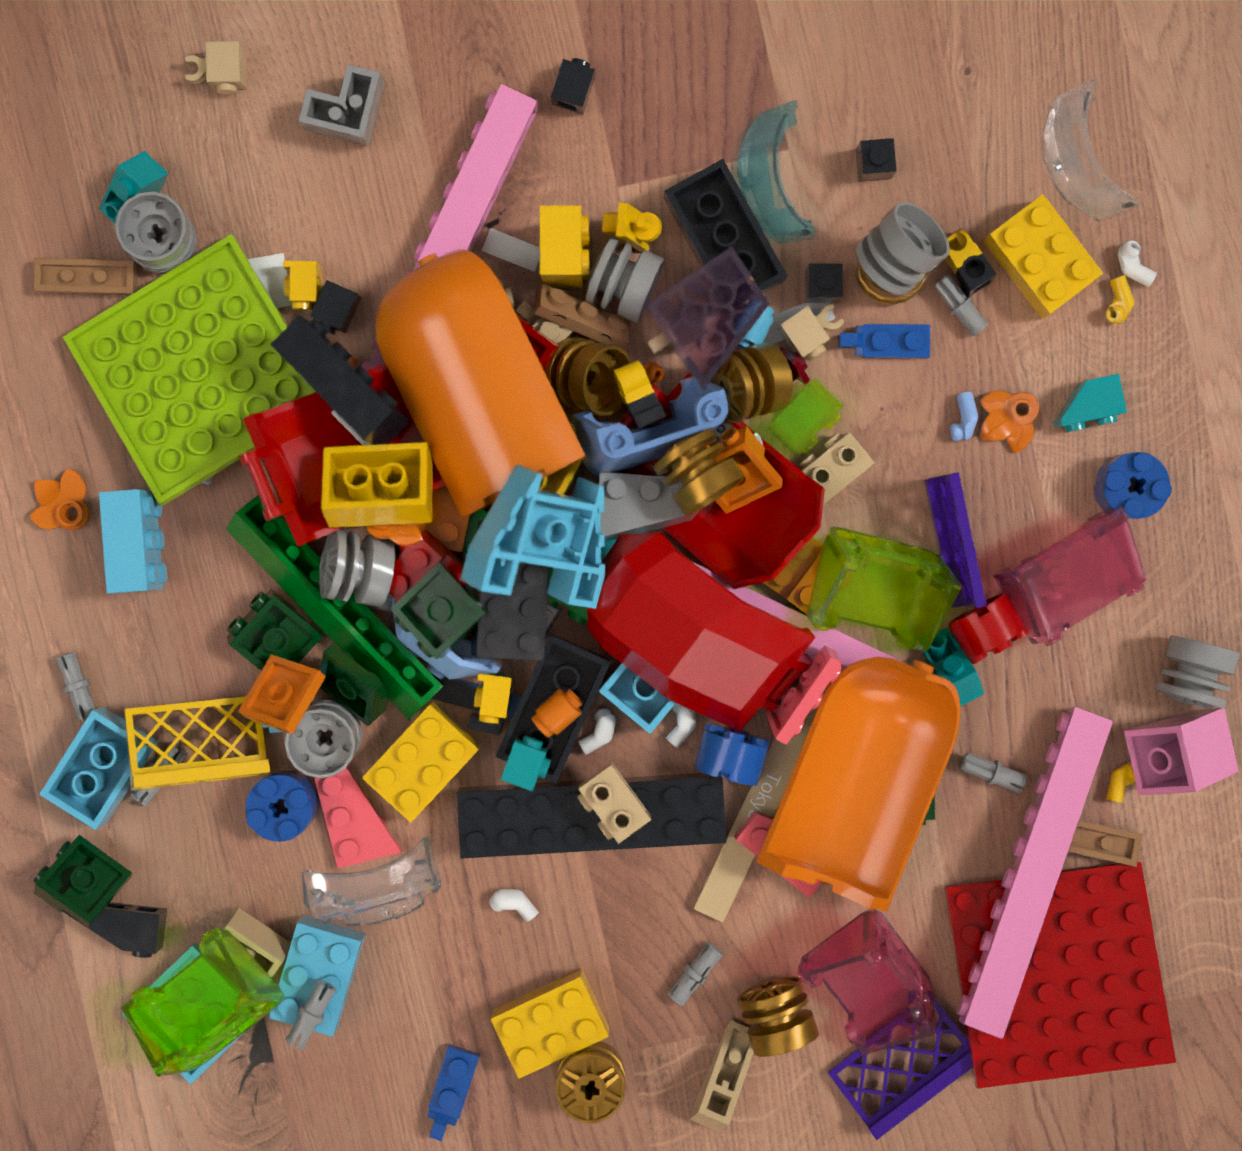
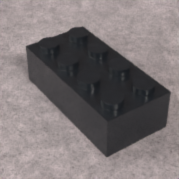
M724 159L717 161L664 191V201L726 313L785 282L788 276Z
M478 521L477 532L483 521ZM519 562L511 595L480 591L474 587V597L488 613L472 627V656L478 658L544 660L549 566Z
M551 633L545 644L544 660H538L495 757L507 762L516 738L523 740L524 736H529L543 742L542 748L548 749L545 758L551 760L544 779L557 784L611 663V659ZM559 688L565 692L570 689L582 702V705L579 707L582 714L558 735L554 733L548 738L537 728L532 721V717L536 714V709Z

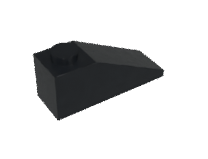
M110 902L88 929L119 949L132 951V956L140 958L152 957V954H156L163 948L167 908ZM64 910L62 911V912H64L65 914H67L68 916H70L71 918H73L74 920H76L77 922H79L80 924H82L80 921H78L77 919H75L73 916H71V915H70L69 913H67L66 911H64Z

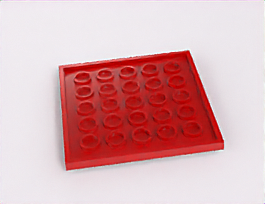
M1137 862V867L1118 864L1060 873L1003 1039L966 1025L975 1088L981 1089L1176 1063L1142 862ZM1002 880L944 887L961 997L963 994L968 996L972 984L968 982L970 970L974 963L979 964L983 953L979 949L981 939L985 931L990 932L994 922L990 915L995 901L1002 899L1005 887L1001 886Z

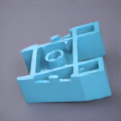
M516 465L469 545L460 580L480 591L511 595L519 562L554 567L547 594L569 605L596 609L605 577V564L601 563V547L605 546L604 533H601V512H604V487L578 477L573 497L540 491L538 489L542 474L521 465Z

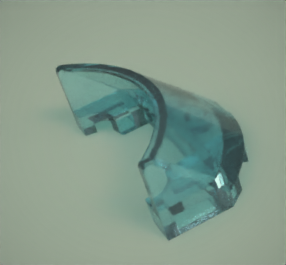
M797 100L760 113L745 135L737 164V177L739 178L742 194L762 230L779 244L811 240L816 234L815 226H812L811 220H805L790 202L784 190L779 172V145L783 144L786 130L797 124Z

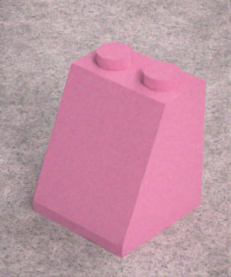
M1224 708L1194 710L1124 731L1139 795L1197 792L1239 772Z

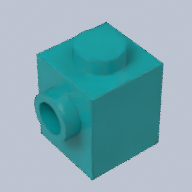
M524 736L523 740L516 738L501 780L533 791L537 778H545L551 762L550 759L545 758L548 749L542 748L543 742L529 736Z

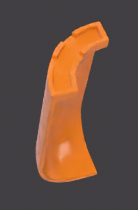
M456 249L437 257L436 253L422 258L418 261L420 267L404 276L389 289L378 309L376 337L383 360L423 441L428 444L431 457L461 518H464L496 501L516 465H521L538 472L544 478L585 457V454L499 280L488 265L477 255L468 250Z
M871 657L855 662L840 672L838 678L828 686L822 697L756 862L783 877L801 880L812 885L816 881L826 885L832 884L831 892L846 897L868 909L887 911L956 742L960 726L961 704L955 686L949 680L933 674V666L916 659L912 666L892 658Z

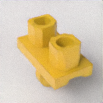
M618 203V212H604L602 232L606 235H615V238L620 240V244H632V247L639 252H643V250L649 252L647 242L658 238L662 230V222L658 216L651 212L641 213L629 203Z

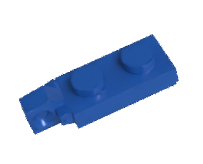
M864 324L856 326L855 333H840L838 335V348L855 349V356H862V358L928 359L930 358V325Z
M451 1044L448 1045L428 1107L429 1113L427 1117L435 1119L430 1138L442 1141L447 1124L456 1125L480 1056L479 1053Z

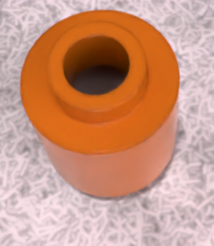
M559 688L536 709V714L532 717V721L546 737L550 738L554 733L558 735L582 714L579 708L582 702L572 690L568 689L565 692Z

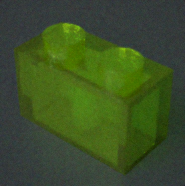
M815 378L767 429L794 455L800 451L807 454L819 441L815 435L823 427L829 431L842 418L838 412L844 405Z

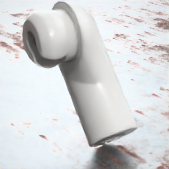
M1133 240L1126 241L1125 244L1120 246L1117 254L1122 273L1150 287L1157 272L1140 264V245Z
M676 703L672 710L676 713L677 726L668 734L666 739L678 749L695 730L697 721L695 711Z
M602 708L596 711L594 715L596 720L594 733L578 741L585 755L612 740L616 719L609 709Z
M499 889L489 899V904L494 911L517 910L526 923L539 913L527 896L519 889Z

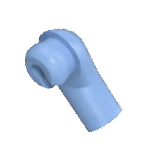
M964 392L957 395L961 420L959 424L955 423L950 426L951 439L956 442L969 440L978 421V413L972 392Z

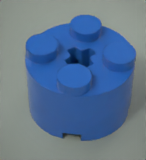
M1133 452L1110 458L1099 468L1094 486V495L1099 506L1107 514L1120 519H1142L1152 516L1164 506L1172 492L1166 468L1157 458L1146 452ZM1134 480L1136 486L1134 487V492H1129L1128 487H1130L1131 485L1130 481Z
M706 723L696 758L695 769L714 777L728 778V781L757 786L770 740L751 735L750 739H748L750 733L747 731H737L730 728V731L726 730L724 732L725 727Z
M280 771L263 778L253 786L247 796L245 805L247 824L259 836L270 841L281 842L295 838L313 822L317 814L318 798L311 786L312 784L306 777L293 771ZM281 799L285 800L284 806L288 808L284 812L279 811V806L276 805Z

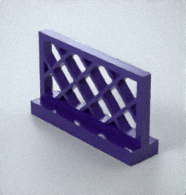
M959 472L925 479L924 483L950 608L986 606Z
M930 993L827 1073L867 1125L875 1139L878 1140L972 1068V1060L967 1039L932 993ZM930 1003L938 1012L937 1027L918 1024L919 1011ZM915 1015L914 1024L906 1023L907 1020ZM942 1019L950 1029L941 1028ZM900 1026L913 1028L911 1047L892 1044L893 1031ZM917 1029L936 1032L934 1051L915 1048ZM940 1034H954L962 1046L953 1053L940 1052ZM889 1035V1037H888V1043H881V1042H880V1041L883 1040L886 1036ZM873 1046L887 1048L885 1067L866 1064L867 1051ZM891 1049L910 1052L908 1070L889 1068ZM914 1053L934 1055L932 1069L926 1073L912 1071ZM863 1055L862 1063L854 1062ZM938 1056L946 1057L937 1064ZM847 1066L861 1068L859 1087L845 1085L838 1076V1073ZM865 1069L884 1072L882 1090L863 1087ZM888 1072L907 1075L906 1088L902 1092L886 1091ZM912 1076L920 1077L911 1084ZM850 1090H851V1091H858V1099H857V1100H856V1098L853 1096V1094L850 1092ZM862 1092L881 1095L880 1108L870 1116L861 1106ZM885 1096L894 1097L885 1104Z

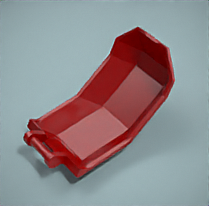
M383 363L367 370L375 379L372 383L380 391L383 389L387 391L398 402L396 407L411 421L390 444L424 443L386 364ZM317 392L269 410L252 414L243 419L255 450L240 455L239 459L242 466H247L265 508L262 512L266 521L284 515L297 546L345 528H329L322 512L324 447L363 446L332 415L334 410ZM260 461L263 462L280 504L277 503ZM434 461L432 491L446 486Z
M688 373L682 380L693 377V375ZM651 382L653 391L666 413V417L653 422L656 423L672 417L668 401L676 400L681 394L682 387L681 383H679L667 396ZM627 413L619 423L625 425L630 430L633 427V423ZM743 421L727 423L733 425L737 430L747 426ZM748 427V429L754 434L755 432ZM762 439L763 447L765 448L764 457L783 479L782 488L727 514L714 501L699 510L691 521L664 527L671 536L733 590L775 579L821 528L825 488L801 471L764 439ZM658 459L618 473L667 477L673 470L658 475L653 468L660 460Z
M662 532L620 534L601 561V563L605 564V577L596 609L587 607L588 631L604 650L664 697L737 731H741L759 708L774 711L781 703L780 698L799 674L806 672L813 663L810 656L805 653L806 649L816 638L809 628H798L741 600L681 554Z

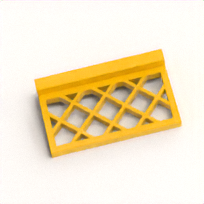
M246 696L124 709L131 791L263 776L270 773L269 759L266 758L262 724L251 720L245 726L231 715L235 708L244 702ZM222 706H232L228 712L222 708ZM213 707L224 716L213 730L198 719V716L205 708ZM199 709L195 715L188 710ZM180 711L191 719L180 733H177L163 722L171 712ZM166 712L161 719L154 715L155 713ZM146 714L157 724L144 737L134 729L133 716ZM227 719L242 730L232 744L216 733ZM193 723H196L209 734L199 748H196L182 737ZM253 723L255 727V733H253L249 729L253 725ZM159 726L175 737V740L165 752L149 741V738ZM245 733L256 741L258 755L245 756L235 748ZM135 737L142 741L137 748ZM212 737L227 748L220 759L212 760L201 751ZM178 741L194 752L186 763L178 764L167 755ZM144 744L161 756L152 767L138 768L137 753ZM230 752H232V753H234L236 756H238V757L226 758ZM197 755L204 760L192 762ZM163 759L171 764L158 766Z

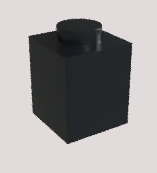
M572 58L571 61L563 59L551 95L552 105L581 115L584 114L595 80V69L590 68V63L578 58Z
M894 138L860 141L855 149L858 182L891 179L897 172Z
M808 264L805 270V303L838 304L842 298L843 264Z
M326 280L311 317L320 322L332 335H335L337 330L346 334L361 297L349 289Z

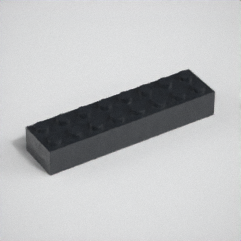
M695 773L624 778L651 814V820L619 844L614 837L610 840L606 838L597 825L601 819L594 810L587 812L577 796L581 792L578 788L585 780L559 781L557 784L553 782L535 783L533 791L513 784L460 787L456 792L460 859L726 843L723 777Z

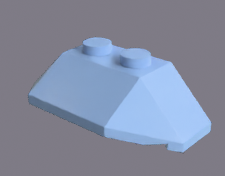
M391 596L392 605L394 606L397 601ZM395 622L397 639L416 658L420 656L428 662L429 665L426 668L440 679H443L444 676L449 679L478 676V674H494L502 667L493 658L472 656L471 642L465 637L443 658L435 659L433 656L429 658L418 648L417 642L419 640L411 631L406 633Z

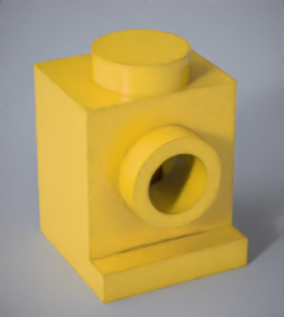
M283 260V267L290 272V276H285L284 292L285 296H289V301L292 302V310L311 311L312 305H316L322 290V266L317 261Z
M478 674L477 680L484 681L483 688H476L474 707H480L479 721L499 724V718L507 717L512 678Z

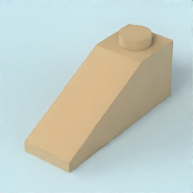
M733 1020L728 1022L699 1090L690 1120L717 1132H721L729 1126L754 1054L747 1033L749 1027Z

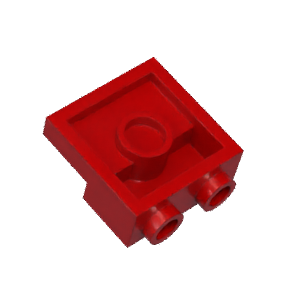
M427 530L421 532L422 540L409 546H399L403 553L395 560L392 583L388 593L397 602L438 562H443L465 587L468 585L460 580L464 563Z

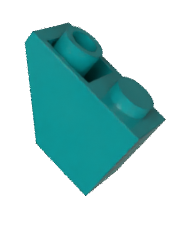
M146 151L137 154L117 166L99 210L115 224L120 208L128 199L144 192L154 191L160 193L169 173Z
M1114 374L1078 383L1054 420V429L1065 427L1067 433L1085 429V422L1097 420L1098 426L1118 422L1117 415L1127 413L1120 375Z
M947 628L917 643L927 663L934 667L932 673L949 680L955 686L961 706L984 694L976 669Z

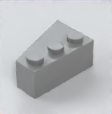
M599 473L595 480V484L604 487V512H601V533H604V542L618 539L620 534L653 531L691 521L699 511L686 517L673 499V496L683 487V484L679 482L666 487L662 482L666 477Z

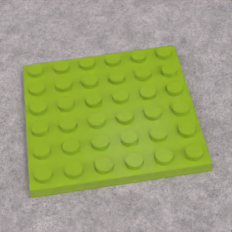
M232 233L63 336L64 341L157 502L162 506L238 461L240 455L255 450V446L243 421L244 418L316 392L271 346V343L288 325Z

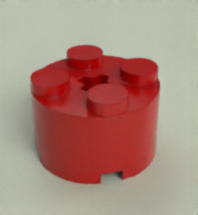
M1004 592L985 600L986 606L974 608L969 612L967 610L948 623L951 632L971 664L988 656L986 652L993 651L995 655L1012 646L1011 642L1029 633L1011 599Z

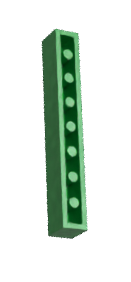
M258 494L235 512L226 530L341 650L350 653L355 662L364 669L374 672L379 677L389 693L388 699L409 720L443 687L441 683L365 604L356 603L353 592L347 602L339 601L337 595L334 600L321 597L319 586L321 559L307 544L297 546L289 525L280 516L266 521L262 512L265 508Z

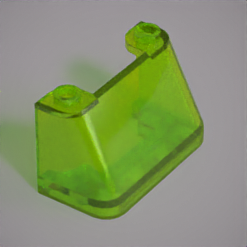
M834 526L830 528L823 543L807 615L811 624L822 631L836 629L841 619L889 630L901 648L910 651L918 649L927 652L959 594L962 585L946 562L930 550Z
M215 928L205 933L201 938L202 942L198 946L201 954L161 987L150 988L147 985L135 990L131 994L132 999L121 1007L157 1077L189 1072L204 1065L285 1000L279 985L229 930Z

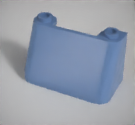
M697 376L681 380V394L676 400L668 401L672 417L631 431L620 423L598 422L588 410L572 415L577 438L585 454L583 462L586 468L597 476L599 473H618L663 458L670 448L690 435L698 434L709 428L715 431L725 420L728 413V403L724 388Z

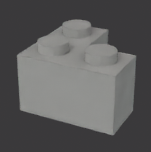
M347 64L339 97L306 89L299 123L306 131L369 146L385 85L380 72Z

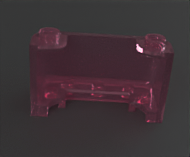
M1122 506L1098 512L1088 518V522L1080 525L1081 528L1036 555L1023 559L1012 570L1006 567L993 575L1002 593L1004 592L1008 595L1029 631L1027 636L1032 644L1044 642L1046 646H1050L1064 637L1063 631L1124 594L1129 597L1145 588L1143 583L1148 577L1129 517Z
M874 908L863 911L801 957L800 964L798 965V974L801 981L805 984L807 983L811 988L820 987L822 982L826 985L847 1012L846 1036L851 1044H855L862 1055L935 1035L934 989L930 977L881 910Z

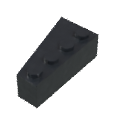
M298 315L271 343V346L363 441L371 445L390 444L411 422L396 407L398 402L384 389L380 391L372 383L375 379L361 365L356 367L348 360L352 355L340 343L336 341L333 345L325 337L329 332L315 318L308 321L301 315Z

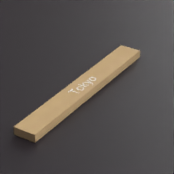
M829 682V684L827 685V687L825 688V690L823 691V695H824L825 691L827 690L828 686L831 684L830 682ZM818 707L810 710L804 719V726L801 732L796 737H792L787 745L776 740L775 736L773 737L767 750L758 785H750L726 836V843H723L693 909L720 922H724L755 857V854L738 842L734 835L754 811L774 817Z

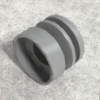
M154 191L139 193L128 199L118 212L115 222L116 237L122 248L145 270L157 274H166L194 256L198 243L196 229L180 205L168 195ZM160 232H163V233H164V235L162 236V240H163V241L160 242V243H158V242H157V240L159 239V235H158V234H159Z
M908 202L896 204L882 218L880 225L873 227L869 234L858 242L856 247L858 260L868 276L882 289L894 295L902 296L909 293L915 287V284L921 282L924 279L925 273L936 268L948 256L950 250L946 235L933 217L922 208Z
M611 236L607 245L599 252L588 278V291L585 301L594 305L600 292H603L601 308L606 310L614 297L618 298L620 302L617 314L638 323L653 292L663 266L664 258L643 250L636 262L630 260L632 244L629 243L624 246L620 256L616 255L620 240Z
M338 530L329 534L320 560L319 586L321 597L334 600L337 595L339 601L347 602L354 589L356 603L381 607L386 601L392 583L395 563L394 542L389 538L377 539L371 535H366L360 546L357 532H348L346 535L344 530Z
M1171 635L1165 656L1179 663L1178 668L1161 669L1160 674L1173 677L1174 682L1173 685L1157 682L1156 690L1162 691L1173 700L1202 708L1220 707L1225 709L1227 700L1213 697L1214 689L1230 693L1231 687L1217 681L1218 675H1235L1241 654L1214 645Z
M328 698L314 701L309 705L293 735L286 734L285 747L287 757L293 766L306 776L316 778L334 776L347 767L361 746L363 736L361 721L334 699ZM328 729L331 730L333 733L331 738L329 737L324 740L321 737L323 732H326Z

